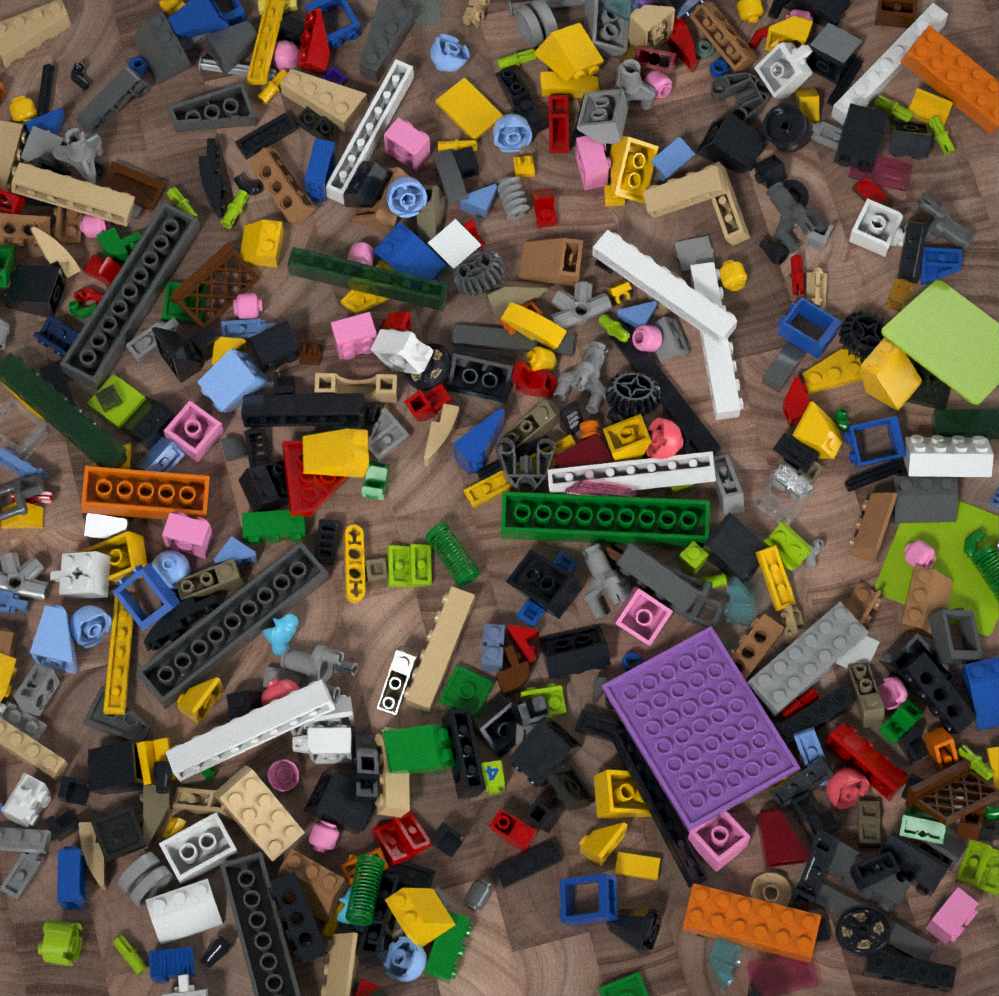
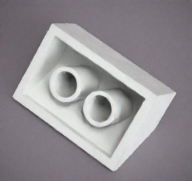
M340 695L337 700L332 699L335 710L292 729V736L308 734V728H313L315 725H323L326 728H334L335 725L355 726L351 696Z
M217 812L159 843L181 886L216 868L220 863L227 862L239 855Z
M208 879L145 900L161 946L223 925Z

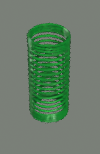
M440 523L427 532L426 540L431 544L430 546L433 547L432 549L435 550L434 552L437 553L436 555L439 556L438 558L441 559L440 561L443 562L442 564L451 573L459 587L471 583L479 576L480 571L478 567H476L466 550H464V547H462V544H460L448 523Z
M990 545L971 557V561L976 565L975 568H978L977 571L980 572L979 574L982 575L981 577L984 578L983 580L986 581L985 583L988 584L987 586L990 587L989 589L992 590L991 592L996 596L995 599H998L997 602H999V598H997L999 593L996 594L999 592V555L994 546Z
M365 854L357 858L347 905L348 908L345 914L347 921L361 926L373 923L381 875L383 874L382 871L385 864L381 858ZM367 860V861H373V862H376V863L362 862V861ZM357 900H362L370 903L359 902ZM355 907H359V908H363V909H368V910H370V911H366V910H362V909H357V908H355Z

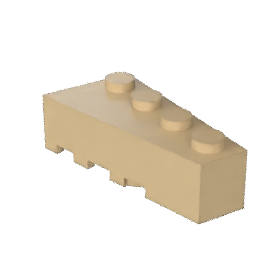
M62 0L51 2L0 22V57L5 69L11 66V63L15 60L25 57V54L30 50L42 46L41 43L47 39H52L71 27L69 16Z
M291 69L280 83L282 95L303 108L308 106L321 117L324 115L339 127V130L343 133L348 131L368 105L366 93Z

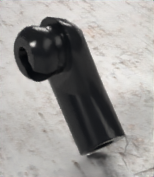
M75 62L71 69V80L85 91L89 88L90 83L83 78L84 64L82 62Z
M238 175L234 178L238 188L244 190L247 194L254 196L261 193L262 186L259 183L246 182L243 175Z

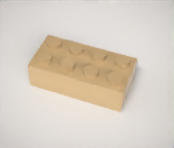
M246 765L213 793L264 856L272 862L305 833L253 769Z

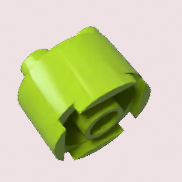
M57 919L45 921L43 942L41 941L38 946V954L42 955L45 963L70 967L74 965L71 962L77 961L82 946V937H78V930L82 931L80 923Z

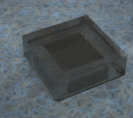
M113 385L95 394L105 413L123 404Z

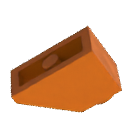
M943 727L923 735L929 756L937 772L959 762L954 740Z

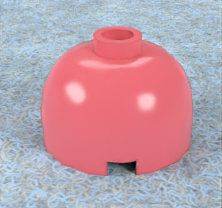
M656 418L653 420L648 431H652L650 434L652 442L646 450L647 455L655 459H667L674 456L683 446L680 428L668 419Z
M275 678L266 684L268 688L262 693L261 704L266 706L272 700L281 699L290 692L300 690L301 688L290 679L279 681L278 678Z
M851 767L834 770L835 775L830 777L826 784V794L831 803L839 810L855 805L857 801L854 799L860 795L864 797L870 785L869 781L859 770Z

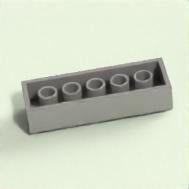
M839 602L752 677L747 684L762 707L774 718L859 644L869 632Z

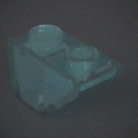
M734 577L733 582L728 583L726 595L730 596L729 603L724 605L723 615H727V623L751 626L755 599L739 578Z
M717 937L707 961L719 989L724 991L725 986H731L735 976L731 973L734 965L739 966L743 955L739 953L741 950L740 946Z

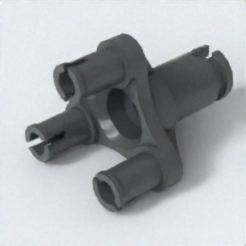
M778 182L766 191V195L770 196L771 202L781 215L774 236L778 241H781L788 254H792L799 249V245L790 235L792 230L800 227L804 235H808V231L810 233L815 231L823 235L828 228L819 217L820 214L816 208L808 209L804 208L800 203L797 204L787 188L783 187L784 184Z
M924 193L917 204L919 208L932 215L927 226L925 243L941 236L955 246L962 247V250L965 251L975 234L969 233V230L953 221L951 215L947 213L948 208H946L945 204L942 202L938 203ZM906 223L902 228V232H905Z

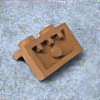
M60 206L55 207L54 219H56V225L52 226V237H55V240L61 245L81 246L82 232L80 230V221H82L84 214Z
M858 583L845 607L864 627H867L872 619V616L869 614L872 609L877 610L882 602V599H880L882 592L878 590L876 593Z

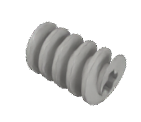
M504 177L495 182L500 199L502 200L504 212L507 214L506 217L509 221H517L523 218L525 212L530 208L526 204L527 199L523 198L525 192L520 191L522 185L518 184L520 182L519 177Z

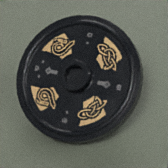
M426 344L434 351L425 371L420 374L405 373L408 383L413 388L421 391L433 389L448 375L451 367V356L448 350L440 344Z
M854 908L845 912L839 918L835 933L839 945L846 952L855 956L868 957L878 954L888 945L891 930L887 919L878 911L870 908Z

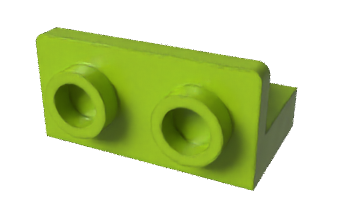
M784 521L779 523L771 535L762 542L767 548L774 545L777 546L784 568L790 571L798 568L813 550Z
M548 684L545 688L541 689L530 687L520 693L521 701L541 694L544 695L549 710L548 718L567 714L562 685Z

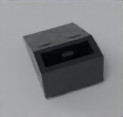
M284 460L247 468L238 480L253 512L274 511L289 504Z

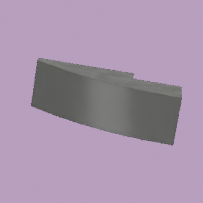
M449 149L432 154L434 167L448 203L468 199L452 150Z
M788 342L763 376L762 383L779 393L807 352Z

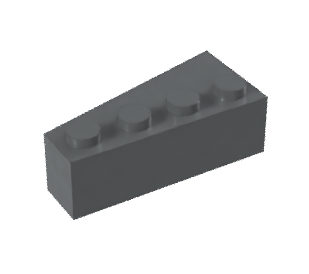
M392 0L378 1L359 63L361 76L378 83L415 24L414 11Z
M243 82L168 106L176 132L256 126V117Z
M630 543L617 562V565L620 566L619 571L628 577L633 575L638 579L636 583L647 589V587H650L655 591L653 595L662 601L666 599L671 602L670 607L677 612H688L702 591L682 576L675 575V571L669 566L658 563V559L651 553L641 551L643 547L638 543Z
M838 840L828 874L836 875L841 879L840 882L858 890L850 875V869L852 865L868 860V858L861 859L859 852ZM875 865L878 871L881 872L880 867ZM870 868L867 869L868 872H869V874H870V875H873V873L871 872ZM893 874L865 889L858 890V894L866 900L871 899L876 902L880 910L886 913L888 911L893 913L912 883L907 880L902 883L898 881L896 874Z

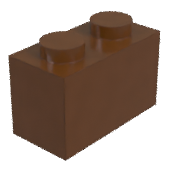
M878 0L875 25L909 28L916 20L918 0Z

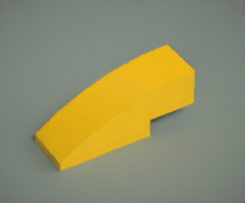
M555 71L540 72L542 97L568 95V98H582L586 92L599 91V82L596 76L585 75L579 80L572 79L566 81Z
M513 302L508 304L500 318L530 340H537L551 351L558 348L567 332L545 317Z

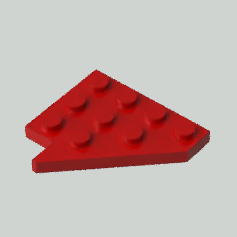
M283 441L282 450L290 516H311L349 477L304 474L302 441Z

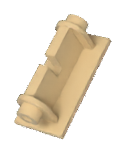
M470 0L468 4L474 7L466 8L462 17L463 23L466 25L473 23L479 29L491 0Z
M814 268L813 272H807L806 300L825 311L827 273L822 272L821 268Z
M789 605L780 612V621L783 627H785V641L788 646L805 632V629H798V626L804 625L801 610H798V607H792V605Z

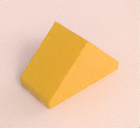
M796 89L797 108L810 122L816 124L819 122V95L816 89Z
M229 337L217 339L214 342L212 366L230 349L241 352L247 351L246 341L241 338Z
M16 502L3 507L2 512L17 507ZM26 503L28 514L23 516L19 514L1 521V528H43L44 508Z

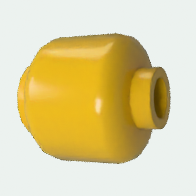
M740 0L736 4L740 19L745 22L748 21L749 24L760 21L759 17L764 14L761 0Z
M20 96L11 100L9 112L14 123L23 124L25 127V122L37 117V111L32 99Z
M733 260L724 262L719 270L723 287L731 291L742 289L747 281V274L743 264Z
M536 346L526 355L527 366L533 371L547 370L552 372L556 367L557 360L555 354L549 349Z

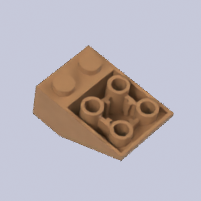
M558 238L524 242L519 280L575 286V283H579L584 240Z

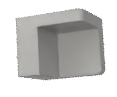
M830 224L823 235L815 231L811 233L808 231L809 234L806 235L804 245L823 252L833 232L834 225Z

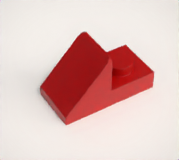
M552 190L531 191L537 228L557 226Z
M93 254L83 268V272L110 286L121 267L110 257L103 259Z
M515 625L507 626V634L524 660L528 661L529 666L536 663V655L538 653L535 647L528 643L539 637V631Z

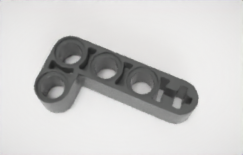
M126 67L78 114L76 120L89 134L96 133L133 95L137 98L145 96L150 90V85L138 72L131 67Z

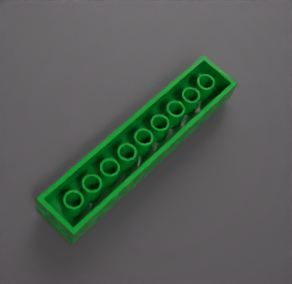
M526 492L502 493L501 539L608 544L638 543L639 545L688 547L695 541L703 548L705 541L709 538V500Z

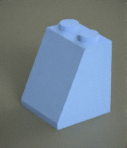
M230 349L197 383L202 387L200 389L206 397H210L214 402L212 405L217 411L231 413L242 405L244 395H256L272 382L248 353Z
M45 605L30 654L36 664L77 674L75 644L69 626L70 618L66 610L59 605H52V607Z

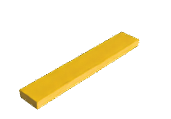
M266 0L246 79L248 85L266 84L286 0Z
M571 434L555 442L556 447L549 469L556 465L555 456L576 445ZM550 445L541 449L545 453H549L552 450ZM536 452L529 455L532 457V474H535ZM520 461L516 462V474H520ZM501 470L464 489L463 492L474 509L513 488L504 479Z
M131 595L136 601V595ZM116 596L114 598L103 712L104 714L125 715L134 619Z

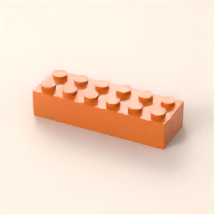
M929 25L901 58L900 62L944 98L953 102L954 106L991 135L999 128V81Z
M85 466L81 513L167 520L169 513L176 514V512H181L189 518L196 519L199 517L206 520L210 476Z
M693 883L683 922V931L811 963L822 915Z

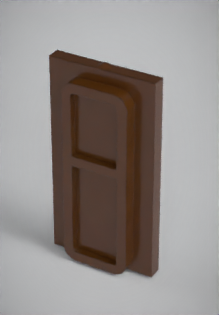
M113 161L100 186L108 187L117 192L128 193L135 197L134 204L152 211L159 202L166 183Z

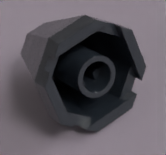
M652 908L617 909L618 920L606 921V926H609V932L638 953L648 956L650 954L648 949L652 950L654 948L660 931V925L656 924L657 919L661 920L662 917L660 911Z

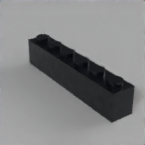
M364 393L244 395L241 417L245 427L365 425L367 403Z

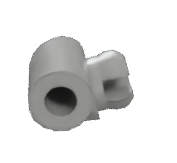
M821 539L812 540L809 543L813 550L805 559L807 569L817 567L815 556L824 548V542Z

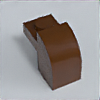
M512 645L504 648V655L510 668L496 673V680L504 697L521 691L529 678L528 661L521 663V656L518 650L514 651Z

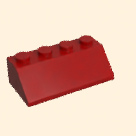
M843 722L829 734L825 747L848 767L859 770L869 781L870 786L889 802L907 783L909 778L902 768L891 764V760L887 755L877 752L874 749V745L868 739H862L853 726L846 725Z

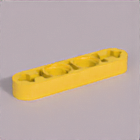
M353 524L346 528L343 536L346 599L350 603L356 604L362 601L366 592L364 533L360 526ZM351 531H354L355 535H357L355 544H352L353 537L349 535ZM349 551H358L360 557L357 559L351 558ZM357 569L360 572V577H351L349 571ZM354 584H357L356 592L360 593L358 597H354V594L351 593L354 589Z

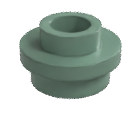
M708 40L697 42L695 46L696 54L702 59L711 57L714 53L713 44Z

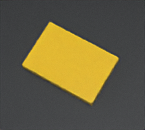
M465 77L435 100L436 104L475 141L492 129L496 121L503 116Z

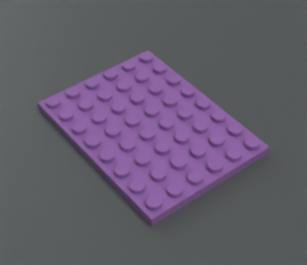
M712 626L603 684L601 687L688 832L800 770V766Z

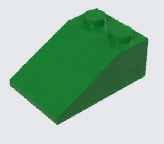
M425 725L382 732L390 773L440 774L455 766L447 725Z

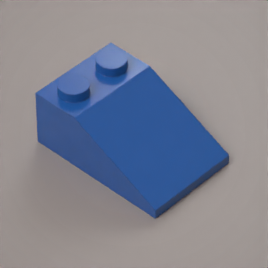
M401 222L373 250L380 261L385 262L409 282L411 287L420 295L447 266L438 255Z
M500 408L453 443L454 459L468 475H471L473 472L476 474L479 470L483 469L504 427L503 408Z
M999 657L964 664L961 675L971 710L977 717L975 719L977 730L981 731L999 727Z

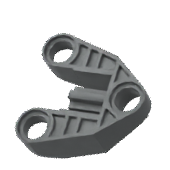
M747 72L718 77L712 82L710 94L715 100H723L734 96L736 103L740 106L731 113L748 125L763 113L771 96V92L763 80ZM722 87L724 92L717 94L714 88ZM761 87L766 88L768 93L761 92L758 89Z
M508 438L498 440L495 450L504 479L515 492H521L520 485L528 483L531 486L529 493H535L546 480L556 447L553 440L545 438L538 442L535 474H532V457L528 455L520 456V474H516L514 442ZM502 443H507L511 450L509 452H502L499 450V446ZM546 443L551 446L552 450L549 453H545L540 450V446Z

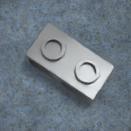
M34 664L14 695L21 711L40 716L60 684L53 668Z

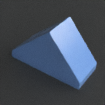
M493 184L467 194L468 199L459 201L460 209L487 219L497 197V185Z
M652 301L617 310V321L623 325L626 324L634 331L640 325H649L656 313L657 302Z
M232 536L214 558L215 566L234 559L238 565L258 562L255 551Z

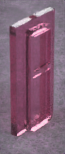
M877 156L872 173L861 172L851 167L848 178L863 179L875 182L880 186L906 192L913 165Z
M584 480L578 481L573 486L565 489V493L573 495L633 497L636 495V491H631V488Z
M783 957L747 966L750 983H753L763 996H778L819 986L816 968L812 959L811 963Z

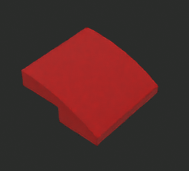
M412 811L407 812L401 818L393 817L391 822L374 827L371 832L391 866L416 856L432 845V842Z

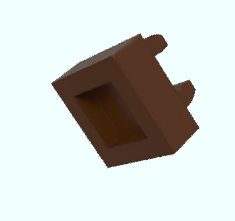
M302 342L299 363L320 366L322 344Z
M610 544L606 547L604 553L607 555L608 561L609 559L614 561L612 567L614 570L619 567L617 562L625 551L614 544Z

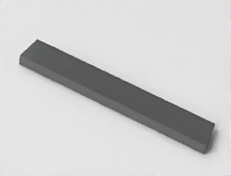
M454 324L452 345L529 352L536 346L549 349L537 340H530L520 332L510 335L508 330L502 328ZM565 335L558 348L553 350L554 354L573 357L575 335Z
M824 883L814 903L838 918L851 909L868 908ZM886 918L891 930L889 946L911 958L925 961L930 960L937 945Z

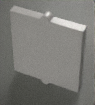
M32 126L20 158L31 161L40 157L54 164L53 151L56 147L61 146L64 138L51 133L50 130L45 131Z
M708 236L674 242L677 253L676 260L679 261L682 273L689 272L690 265L714 262L716 266L713 255L714 249L711 248Z

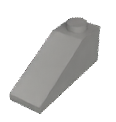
M728 454L713 457L716 477L714 485L724 516L729 512L731 514L744 512L743 491Z

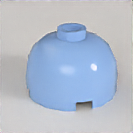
M440 34L433 41L430 48V58L438 70L445 72L458 71L469 59L470 52L465 45L463 47L459 45L457 38L447 34Z
M506 114L500 117L493 127L494 144L502 152H518L525 144L527 147L532 140L530 125L519 114Z
M400 177L389 185L386 200L392 212L399 217L409 218L417 215L422 206L425 207L427 194L417 179Z
M175 550L160 552L151 562L153 568L170 589H177L175 582L192 575L191 566L187 558Z
M91 605L83 606L75 611L69 622L72 638L84 648L94 647L103 640L100 637L105 632L109 633L112 625L111 617L105 611Z
M401 936L398 938L400 940L396 943L392 942L388 947L384 962L387 970L385 973L396 981L410 982L422 974L427 961L426 953L421 945H415L408 937Z

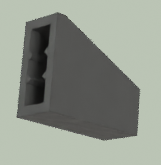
M247 20L206 35V49L223 74L231 71L254 50L258 31Z

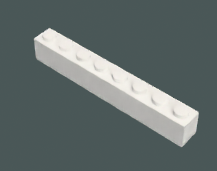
M932 3L834 104L831 117L843 125L850 103L867 107L905 68V65L900 60L920 34L929 25L939 32L945 26L948 13Z
M395 59L325 186L328 198L344 204L345 192L349 187L350 181L353 180L362 161H369L413 81V66Z
M607 230L593 246L592 256L721 346L736 329L737 319L732 313L722 310L715 301L706 299L699 290L689 287L682 278L673 276L666 267H660L650 256L640 253L636 246L623 241L617 233Z
M714 262L690 265L689 275L692 289L699 290L706 299L715 301L726 312V306L721 303L723 289L718 286L720 272L719 269H715ZM699 330L715 420L737 418L740 416V411L743 410V400L738 397L740 383L739 379H735L734 375L737 372L736 361H732L731 358L733 344L727 339L721 346Z
M713 451L675 455L667 459L648 458L548 470L550 494L597 495L716 481Z
M321 679L309 683L308 686L300 690H294L281 699L272 700L266 706L253 709L242 717H236L225 725L214 727L210 732L195 736L184 744L175 745L171 750L166 751V755L173 774L179 781H182L325 715L336 708L328 688Z

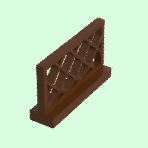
M229 242L176 288L169 297V300L173 304L176 303L201 329L207 324L211 325L233 305V300L236 299L237 295L245 294L260 280V277L233 250L234 247ZM233 257L238 262V269L227 268V260ZM224 272V282L213 281V273ZM227 272L238 273V283L227 282ZM241 273H248L253 280L250 283H241ZM201 284L210 285V295L198 294V287ZM213 285L224 286V295H213ZM227 286H238V294L236 296H227ZM187 297L195 298V308L187 307L182 301ZM198 298H209V308H198ZM213 299H224V307L222 309H213ZM198 312H209V320L205 324L198 318Z
M964 759L909 787L905 805L910 809L919 807L947 826L998 799L999 789L971 771V763ZM970 778V779H971L972 781H974L975 783H973V782H965V781H967V779ZM953 787H960V788H962V790L952 789V788H953ZM966 788L976 789L977 792L967 791ZM981 790H983V791H989L991 794H989V793H982ZM945 794L948 795V797H942L938 795ZM952 795L963 797V799L953 798ZM968 798H976L978 801L968 800ZM926 801L934 802V805H933V804H927V803H925V802H926ZM938 803L949 804V806H941ZM954 805L964 806L965 808H956ZM940 812L950 813L951 815H949L948 817H946V816H944L943 814H941Z

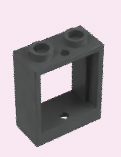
M948 607L936 609L935 613L928 616L938 664L964 665L983 659L974 611H967L964 608L949 610ZM948 620H958L964 650L953 649Z

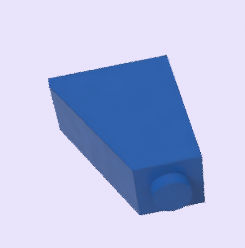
M190 0L167 19L175 36L179 35L184 39L222 30L230 26L214 0Z

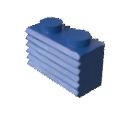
M192 947L149 951L151 980H156V984L168 983L169 979L178 978V975L188 974L190 981L191 977L196 976L194 949Z

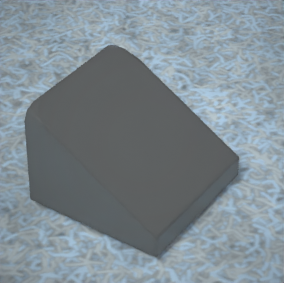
M242 438L221 439L226 462L246 457Z
M594 678V703H597L604 694L601 688L602 685L611 681V678Z

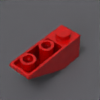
M317 8L309 11L305 17V28L301 35V47L297 54V66L314 74L326 71L330 55L321 9Z

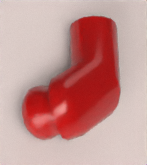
M770 26L756 30L748 45L756 49L761 40L767 37Z
M90 287L80 289L74 293L75 301L80 303L89 300L99 303L104 296Z

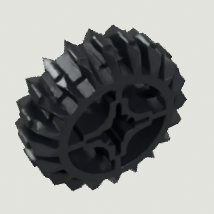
M862 310L858 313L854 312L846 317L840 326L838 335L841 337L839 343L844 344L843 350H848V355L853 354L855 360L861 358L863 363L884 338L881 333L882 328L887 324L883 322L884 318L879 319L877 313L871 315L870 310L866 313Z
M631 370L630 373L623 371L622 375L616 374L615 377L610 379L606 386L605 397L608 406L612 407V411H618L619 415L624 413L627 417L628 415L636 416L641 414L643 417L645 413L650 414L652 410L656 409L660 402L661 391L658 382L654 381V377H648L647 373L640 374V371L633 373Z

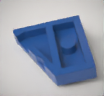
M924 247L921 260L920 285L931 283L961 271L962 249Z

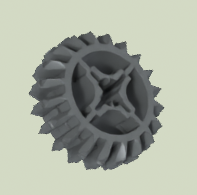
M481 249L479 252L474 251L473 254L469 255L452 270V278L456 289L463 295L467 294L468 297L471 295L477 296L479 293L483 294L486 290L490 291V288L496 286V283L500 282L501 277L505 275L502 258L494 250L490 251L489 249L485 251Z

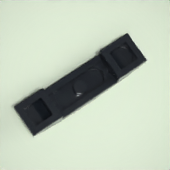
M818 829L811 846L812 851L799 884L794 889L788 907L806 912L811 911L828 874L839 837Z

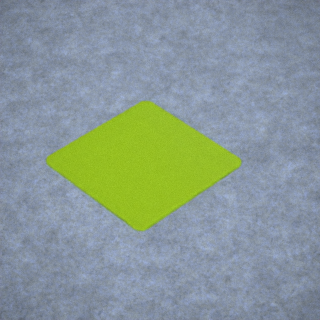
M935 280L881 330L882 335L972 404H980L999 385V323L941 280Z
M958 500L956 522L900 523L876 581L875 591L879 590L882 592V596L905 605L914 567L905 561L906 553H904V550L910 542L922 540L935 550L936 560L930 569L937 570L953 581L948 609L964 608L967 611H974L978 634L989 636L992 634L999 617V602H997L998 599H995L996 596L991 592L990 587L987 586L988 584L985 583L986 581L983 580L984 578L981 577L982 575L979 574L980 572L977 571L978 568H975L976 565L964 553L963 547L964 540L981 529L986 538L977 543L976 550L980 551L987 546L993 545L997 551L999 516ZM948 620L949 623L959 626L958 620Z

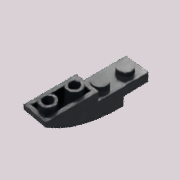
M510 66L495 73L514 113L527 120L532 135L549 128L548 121L531 98L529 89L515 68Z
M207 138V156H199L200 177L210 207L218 218H222L223 211H226V199H223V193H227V182L223 181L222 174H220V165L217 163V158H220V146H217L215 138Z
M215 595L197 603L194 602L191 596L165 614L153 626L144 640L147 651L158 650L164 643L170 640H177L185 633L183 625H191L198 618L204 615L207 616L219 607Z
M353 731L355 801L376 802L378 798V751L375 734L370 732Z

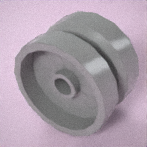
M533 0L530 2L529 7L523 5L514 11L518 28L525 41L532 48L542 44L543 38L546 39L551 32L558 30L552 11L544 0Z
M152 852L142 855L133 862L117 882L118 887L125 894L131 893L130 899L138 908L146 905L145 900L158 896L173 877V874L166 866L159 867L160 860Z

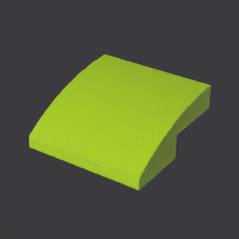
M113 374L86 404L90 409L102 415L107 422L120 429L146 398Z
M410 544L409 546L388 545L387 587L431 586V546L423 544Z
M970 839L956 879L979 890L999 896V850L993 849L991 845Z

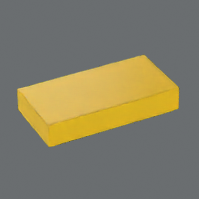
M618 852L615 874L657 881L661 858Z

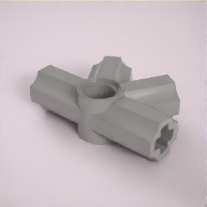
M580 281L575 283L574 297L563 289L555 294L551 304L561 311L550 315V319L561 328L567 329L576 324H586L589 319L612 310V305L608 295L605 293L591 298L593 285ZM582 310L586 313L579 315L576 312Z
M10 552L1 556L0 562L3 571H0V590L44 601L48 593L49 583L36 580L45 571L41 563L36 558L31 557L21 566L17 553ZM13 582H21L20 586L16 588L11 587Z

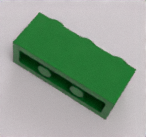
M290 510L242 513L244 543L257 545L260 542L269 541V543L276 544L283 540L300 542L302 539H306L305 516H290Z
M448 911L456 925L435 938L424 970L425 976L448 984L451 978H456L459 969L456 963L458 957H463L466 948L463 945L465 937H470L473 925H470L469 917Z

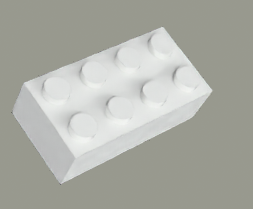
M912 435L911 437H905L906 456L904 457L908 476L992 477L994 454L988 438L983 436L964 438L959 435L953 437H943L940 435L932 437Z

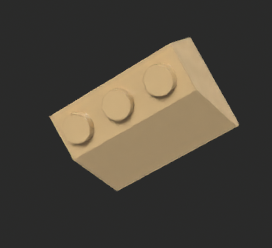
M644 5L640 9H635L630 15L628 46L635 53L637 45L661 48L669 41V36L673 34L675 9L673 7Z
M358 933L333 934L332 941L328 940L327 952L330 954V960L325 962L324 975H327V983L322 984L321 996H353L358 961L357 951L360 944Z

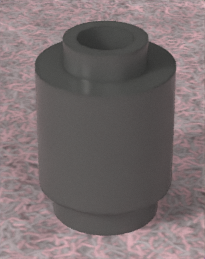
M478 878L477 881L473 882L463 899L466 902L465 906L475 912L477 909L482 910L492 894L493 885L482 878Z

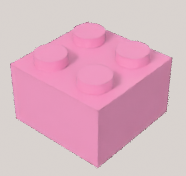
M398 117L384 133L385 153L416 174L431 157L429 136L423 131L419 132L407 120L403 121Z
M589 136L576 138L575 157L584 190L608 185V178L611 177L610 158L605 155V151H607L606 144H600Z
M370 312L331 322L333 340L339 360H349L359 354L373 353L371 348L377 333Z
M189 401L166 427L164 433L165 437L173 440L185 454L199 462L224 431L222 423Z
M176 512V514L169 513L162 534L167 549L207 559L214 537L210 523L207 520L199 517L196 519L189 518L181 512Z
M634 586L626 598V602L622 604L612 619V622L650 646L673 611Z
M725 811L689 831L688 840L693 848L717 872L748 847L750 836Z
M958 887L925 929L945 945L950 940L954 943L965 929L962 925L967 926L978 913L975 908L979 903Z

